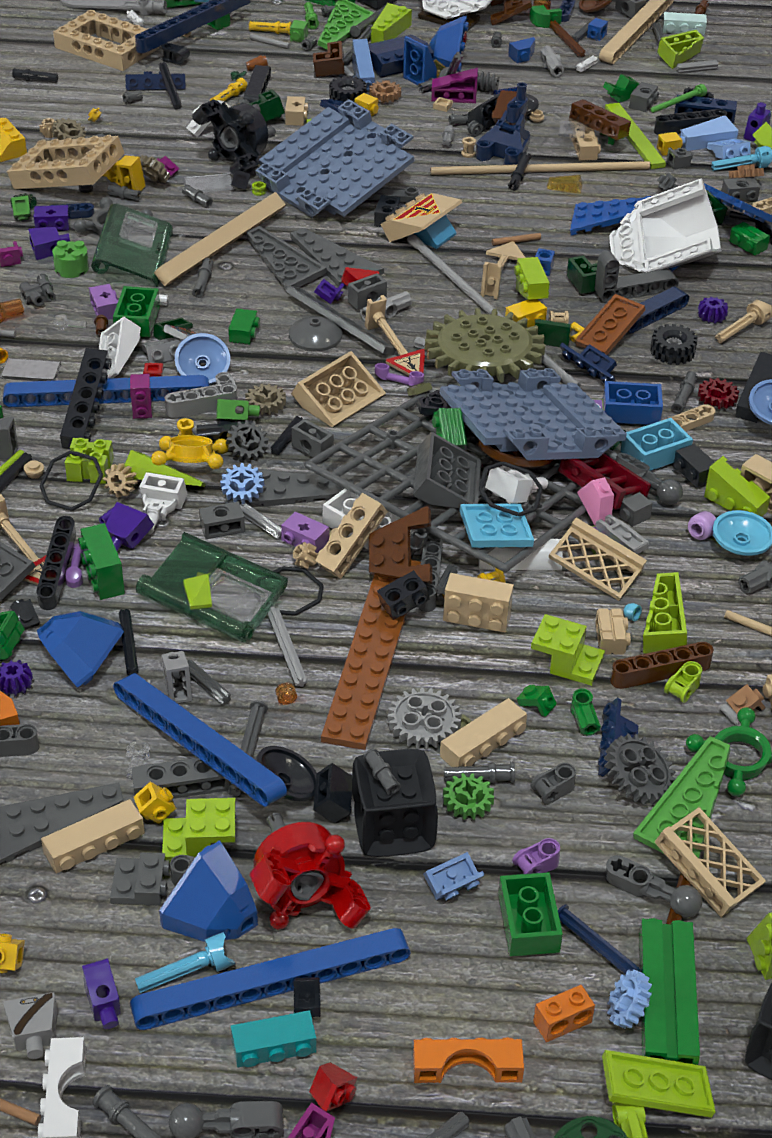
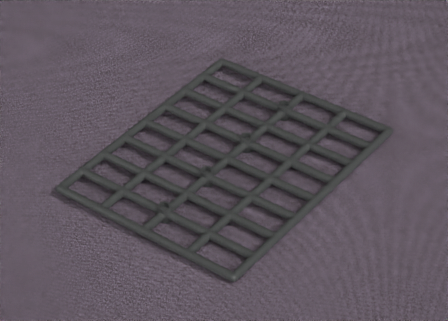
M426 391L416 395L306 461L304 464L305 468L358 496L362 493L381 503L388 512L400 518L421 509L428 503L418 500L405 510H402L388 501L409 487L414 489L415 474L409 478L394 469L417 456L418 447L420 446L419 444L415 447L401 440V438L421 426L436 433L433 423L429 422L433 419V415L431 417H419L407 411L417 404L418 398H427L429 393L432 392ZM398 415L413 422L400 431L389 430L385 432L378 428ZM368 433L384 439V441L364 453L348 446ZM476 435L466 440L467 446L464 448L465 451L468 449L483 456L480 459V468L490 461L495 463L501 462L488 456L476 445L479 441ZM399 447L407 451L387 465L371 458L385 448L396 449ZM338 451L354 458L333 472L317 465ZM555 459L558 463L541 475L533 473L534 476L549 479L558 472L562 459ZM361 463H365L378 470L356 485L340 477ZM385 475L402 482L381 497H377L364 490ZM486 477L483 486V491L486 493L488 497H491L492 491L485 488L488 477ZM548 480L547 489L556 494L544 503H539L538 509L527 514L525 517L528 524L531 521L541 522V520H544L554 525V527L536 539L533 547L524 548L506 563L488 555L496 547L477 549L463 542L462 540L468 536L465 528L454 536L437 528L460 512V508L450 507V509L431 521V527H426L425 529L426 532L500 571L508 572L570 525L575 518H579L586 513L587 510L579 495L572 492L580 485L572 481L563 488ZM498 497V498L504 500V501L501 502L500 504H509V503L506 502V499H504L503 497ZM564 497L582 505L563 520L545 512ZM533 503L532 505L528 504L530 509L533 508L535 505V503Z

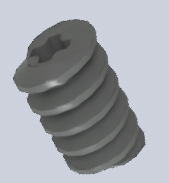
M484 71L481 72V75L478 73L477 90L481 89V91H484L486 89L487 92L492 90L493 93H496L499 86V76L496 78L495 73H493L492 77H490V72L484 76Z

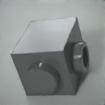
M639 492L622 501L619 516L633 527L650 519L653 503Z

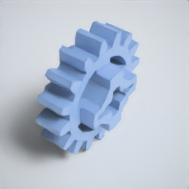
M243 463L240 464V467L234 464L233 470L227 468V474H222L220 484L222 493L226 495L227 500L233 498V502L241 500V503L244 504L245 500H248L251 503L252 497L258 499V493H263L265 483L263 474L258 471V467L252 469L251 464L247 467H244Z
M634 969L633 971L627 970L626 976L621 974L620 980L614 983L615 990L610 992L607 1003L611 1008L607 1011V1014L611 1015L609 1020L614 1022L615 1025L624 1029L626 1027L632 1028L633 1023L638 1024L639 1018L645 1015L643 1010L649 1006V997L652 995V993L648 992L652 986L648 982V976Z

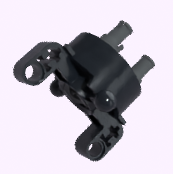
M211 100L203 103L192 114L193 120L199 125L208 122L212 123L215 138L212 141L214 148L208 151V157L213 161L218 160L220 156L223 159L229 158L235 161L229 168L232 175L235 169L250 173L259 164V156L265 150L268 138L276 135L274 134L276 133L274 127H267L266 121L260 113V107L257 104L239 103L228 107L225 102L221 104L217 100Z

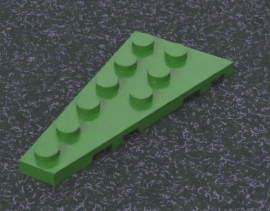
M338 0L329 16L324 31L321 33L318 45L327 50V43L345 40L351 35L350 28L368 18L373 12L349 0Z
M709 736L633 832L634 839L663 853L654 842L668 826H673L698 807L711 819L730 755V745ZM698 817L692 819V827L704 829V824ZM675 831L681 840L687 841V832ZM692 833V842L704 844V835ZM692 848L695 856L700 858L702 850Z

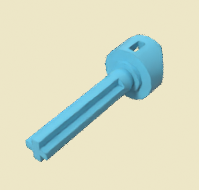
M767 146L757 147L755 154L712 161L711 167L713 171L756 163L758 168H766L772 161V149Z
M224 932L205 939L206 951L198 952L135 978L139 992H144L209 964L215 967L216 972L236 965L233 959L224 955L223 945L226 938Z

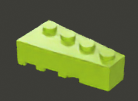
M387 3L371 28V43L396 38L409 28L412 23V9Z
M659 573L656 576L653 597L650 602V610L643 633V654L687 645V628L679 573Z

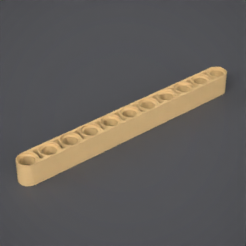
M650 0L602 48L599 60L615 64L661 14L671 6L674 0Z
M274 192L163 264L154 274L165 287L200 265L205 258L212 257L247 234V231L256 228L280 212L286 206L285 202L277 192Z

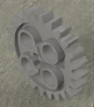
M421 687L420 692H416L413 688L412 694L404 691L403 697L397 695L396 701L391 702V707L388 708L387 723L389 724V730H393V736H399V742L407 740V746L415 743L416 749L420 745H424L425 749H428L429 744L437 748L438 742L441 743L442 740L458 731L461 727V712H459L460 707L455 706V699L449 700L448 694L442 697L441 690L435 694L432 688L428 692H425L423 687Z

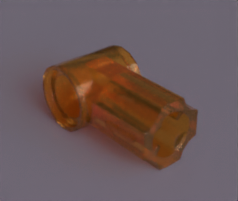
M20 298L0 303V323L5 318L24 313Z

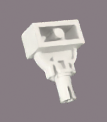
M506 466L491 469L485 488L492 491L493 495L503 497L509 504L527 502L528 496L539 489L529 474L524 475ZM536 477L543 489H546L548 480L544 477Z
M146 472L139 488L144 505L142 511L154 523V526L148 533L152 534L154 532L157 521L165 519L167 514L171 513L175 508H182L188 495L183 478Z

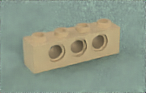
M569 118L568 132L579 161L597 160L598 154L601 152V146L598 144V138L595 136L594 129L581 123L579 127V122Z
M362 493L354 501L353 507L348 514L342 518L341 524L336 531L330 535L329 541L319 551L315 561L324 570L341 579L369 540V533L376 530L388 511L381 503Z

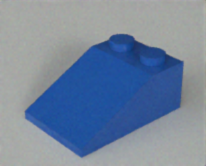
M405 36L403 78L416 85L428 81L429 78H437V68L428 46Z

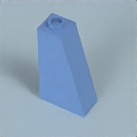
M352 39L353 71L358 79H363L366 82L367 91H369L372 83H375V76L368 40Z

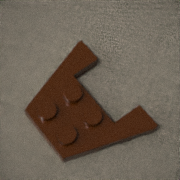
M492 0L490 2L491 7L504 3V11L491 14V23L495 25L532 7V0Z
M428 506L369 533V572L372 575L397 579L414 570L425 584H433L432 566L430 564L411 566L410 530L431 527V509Z

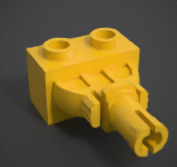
M125 155L103 175L110 182H115L121 187L126 186L128 189L141 191L146 186L140 157Z

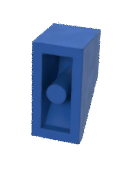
M535 38L510 42L508 56L516 63L529 61L535 50Z

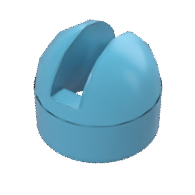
M629 603L624 607L623 613L625 617L635 622L641 616L642 607L635 603Z

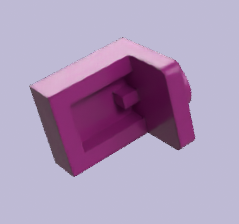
M166 155L161 159H156L165 165L164 168L170 173L169 179L180 169Z
M13 241V247L0 249V267L21 264L20 257H23L22 248L18 247L16 241Z

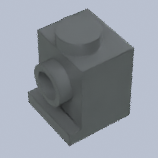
M668 148L666 162L673 170L690 167L693 154L685 148H678L676 150Z

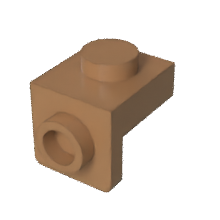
M748 684L726 700L736 714L744 707L754 710L759 706L761 710L765 709L761 702L764 700V697L757 689L752 690Z

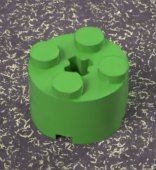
M65 240L57 242V246L52 251L55 272H59L60 276L65 278H76L82 272L84 274L87 273L89 261L87 247L84 242H67Z

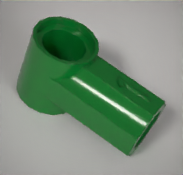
M580 688L573 693L570 711L576 717L581 734L591 736L600 731L601 726L592 703V693L587 689Z

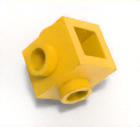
M149 782L133 797L139 813L146 820L151 819L158 824L176 809L172 800V793L167 788H161L152 782Z
M0 933V973H7L8 970L15 971L22 966L25 940L12 939V935Z

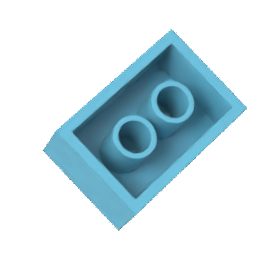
M668 418L626 432V440L622 441L620 452L629 454L644 462L650 467L649 470L651 471L674 463L676 450L692 445L693 438L672 418Z

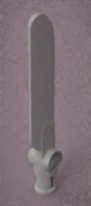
M60 0V3L67 7L139 11L140 15H150L154 12L166 13L167 11L165 0L162 2L154 0Z

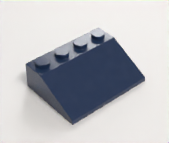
M411 34V35H406V36H408V37H410V38H412V39H414V40H416V41H418V42H420V43H422V44L428 46V49H429V51H430V53H431V56H432V58H433L434 52H433V50L431 49V47L429 46V44H428L426 41H424V40H422V39H420V38H418V37H416V36H414V35H412V34ZM405 36L368 44L372 66L380 78L403 72Z

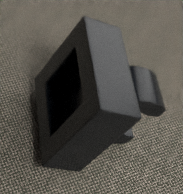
M235 169L230 185L246 190L251 174Z

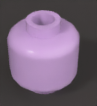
M707 511L699 512L691 517L688 522L690 535L697 540H705L712 536L716 517Z

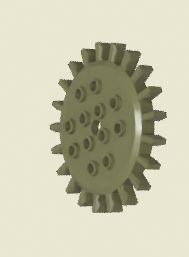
M476 308L474 315L467 316L463 310H459L458 319H454L446 314L444 315V324L434 321L433 330L427 329L425 350H428V360L435 359V367L437 369L448 365L449 376H452V371H459L461 369L469 371L484 369L491 376H496L499 382L502 383L504 382V374L510 373L518 379L521 369L528 370L533 368V364L540 365L542 355L545 356L546 344H544V334L538 335L537 325L527 328V318L515 322L513 321V312H509L506 317L498 316L497 309H493L491 315L481 314L480 308Z

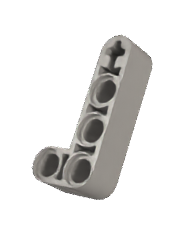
M221 372L215 376L216 385L167 394L165 396L166 415L170 418H178L217 411V399L237 400V386L232 375L228 372Z

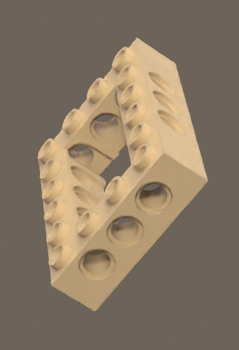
M88 10L86 13L53 31L55 48L121 71L126 70L159 49L157 47L146 53L136 52L135 35L147 29L131 24L128 21H122L115 17L95 12L94 10ZM96 33V36H98V37H103V38L109 39L110 41H115V42L121 43V45H117V44H114L113 42L105 41V40H102L101 38H96V37H93V36H91V35H93V34Z
M106 135L104 137L93 136L90 138L79 137L77 139L66 138L64 140L53 139L51 141L40 140L33 148L28 150V153L21 156L18 162L12 164L7 174L14 189L93 185L125 153L119 136Z

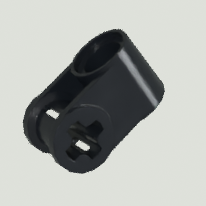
M172 43L161 45L163 50L162 61L181 65L190 56V51L184 46Z

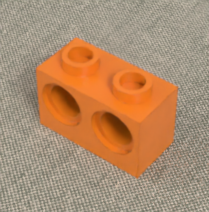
M579 985L535 1005L533 1022L547 1043L592 1023L595 1004L583 986Z

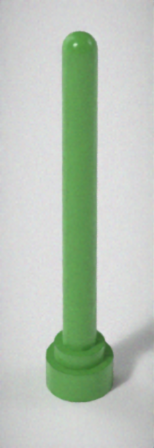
M699 84L695 86L693 91L652 107L651 112L656 113L694 96H705L707 88L704 84Z

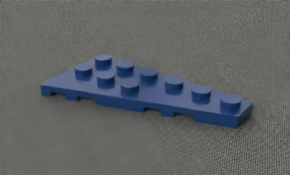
M704 183L706 190L719 201L724 200L723 204L731 208L734 205L733 209L739 212L745 210L744 214L752 218L756 215L755 219L763 223L765 220L772 222V215Z
M651 196L575 204L570 228L571 236L576 235V231L583 229L587 232L591 231V228L595 226L603 228L618 224L627 213H631L635 209L634 205L637 201Z

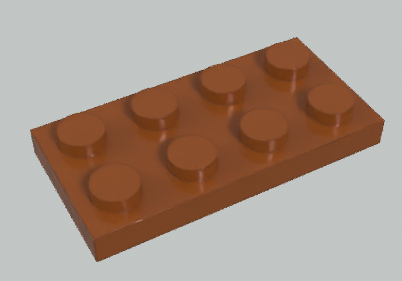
M614 294L575 339V345L585 349L590 344L608 355L645 312V305Z

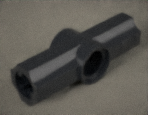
M221 419L217 424L196 425L197 436L207 437L212 441L218 439L226 440L231 426L237 427L238 422Z

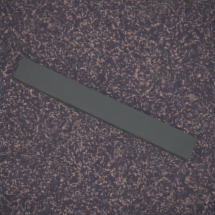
M288 286L286 292L381 353L394 355L396 349L392 345L299 287Z

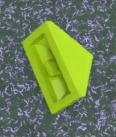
M209 574L183 579L190 609L212 607Z

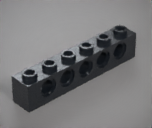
M85 348L60 434L62 448L70 449L73 438L89 439V442L91 441L90 431L91 428L95 427V413L99 412V399L103 398V385L107 384L108 380L107 370H110L112 365V359L109 358L108 350Z

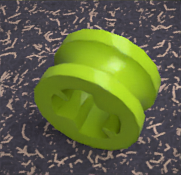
M262 181L252 183V193L254 195L262 196L266 194V183Z

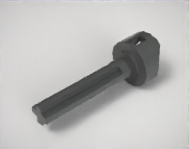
M456 52L450 66L443 68L438 78L458 73L457 69L463 54Z

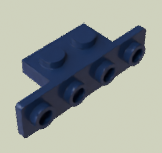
M144 71V74L125 75L126 90L167 89L160 71L159 74H153L152 71ZM171 74L176 89H185V74Z
M564 343L560 345L563 357L568 361L570 359L574 361L580 369H586L592 377L595 378L597 376L603 383L605 381L616 382L615 377L610 374L617 366L614 359L590 344L580 354Z
M618 697L611 703H607L603 709L601 751L598 760V775L604 777L610 771V769L604 767L608 762L604 757L607 755L605 751L610 747L609 745L621 735L623 737L627 734H630L631 737L635 734L638 735L639 725L620 715L622 699Z

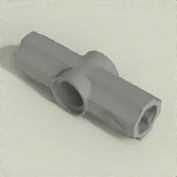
M544 46L541 49L544 68H548L554 77H560L564 73L560 55L555 54L550 46Z
M407 291L390 298L385 296L387 299L385 317L392 318L396 315L397 311L412 305V299ZM367 307L360 309V315L364 322Z

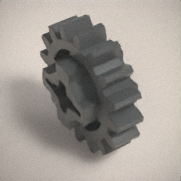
M245 420L243 425L238 421L237 427L232 425L227 433L226 444H229L228 451L233 450L232 456L239 455L240 461L243 457L246 458L247 462H249L251 457L256 461L258 456L262 457L264 451L267 450L269 438H266L267 432H261L262 426L256 427L254 421L251 425L248 423V420ZM249 437V442H247V445H245V442Z

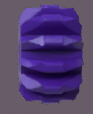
M710 296V298H704L698 306V317L702 318V321H708V323H722L728 315V303L724 302V299H718V297L713 298Z
M10 660L9 663L2 662L0 667V691L7 696L10 694L17 696V693L25 694L26 689L31 688L33 674L28 664H22L21 660L16 662Z

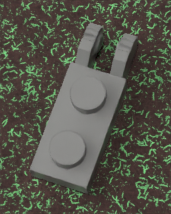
M607 515L604 518L605 522L601 519L595 523L598 531L636 554L646 550L649 546V542L623 521L613 517V515Z

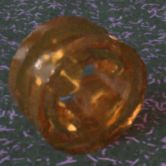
M282 683L275 690L280 704L288 705L297 699L295 686L291 683Z

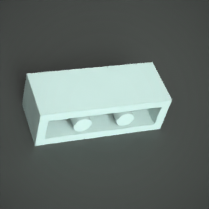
M664 12L663 33L679 34L697 30L701 35H705L706 14Z

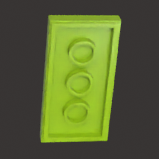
M605 1050L602 1054L610 1102L711 1118L716 1111L706 1066Z

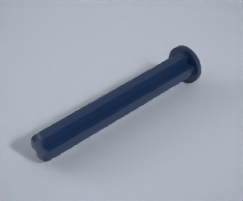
M567 904L558 909L559 919L564 925L625 975L627 970L641 971L637 965L571 913Z

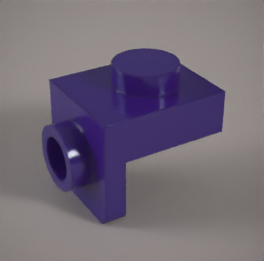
M323 279L316 287L314 293L331 304L335 299L338 301L344 293L342 291L344 284L341 283L336 288Z

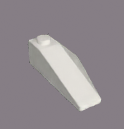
M122 317L104 330L100 336L99 349L108 350L109 358L112 359L111 369L107 370L108 379L114 378L120 373L140 340L141 327L125 317Z

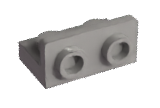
M172 337L142 344L143 352L147 353L149 363L175 360L176 349L182 340Z

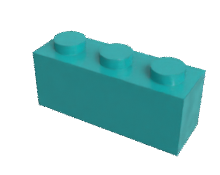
M310 1010L231 1025V1037L237 1068L244 1066L253 1067L260 1063L279 1062L286 1058L305 1057L312 1053H317L316 1034Z

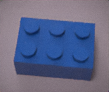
M605 381L603 411L615 423L650 425L661 421L663 410L661 384Z

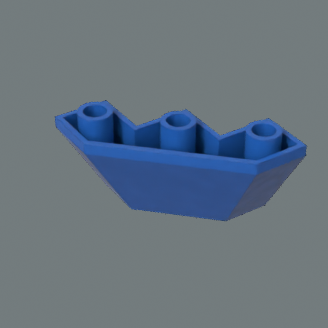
M467 16L440 26L431 39L429 46L434 52L433 61L438 70L441 71L443 68L449 67L456 52L461 54L465 50L463 36L469 27V22H466ZM460 63L457 72H461L462 63Z
M82 611L53 616L37 630L38 637L47 651L77 688L82 684L86 685L92 680L93 675L108 657V654L124 632L118 622Z
M220 841L205 847L197 854L159 910L160 923L163 929L205 942V939L222 932L226 936L225 940L238 939L258 926L257 908L249 887Z

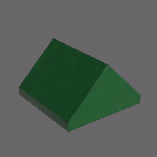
M535 319V326H538V335L544 334V344L560 347L564 343L569 347L573 333L571 324Z

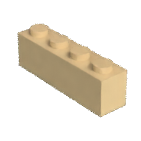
M509 698L442 740L440 757L451 767L472 766L482 757L488 756L497 747L505 745L509 739L523 733L526 729L527 713Z
M130 799L41 838L43 853L57 874L145 834L143 817Z

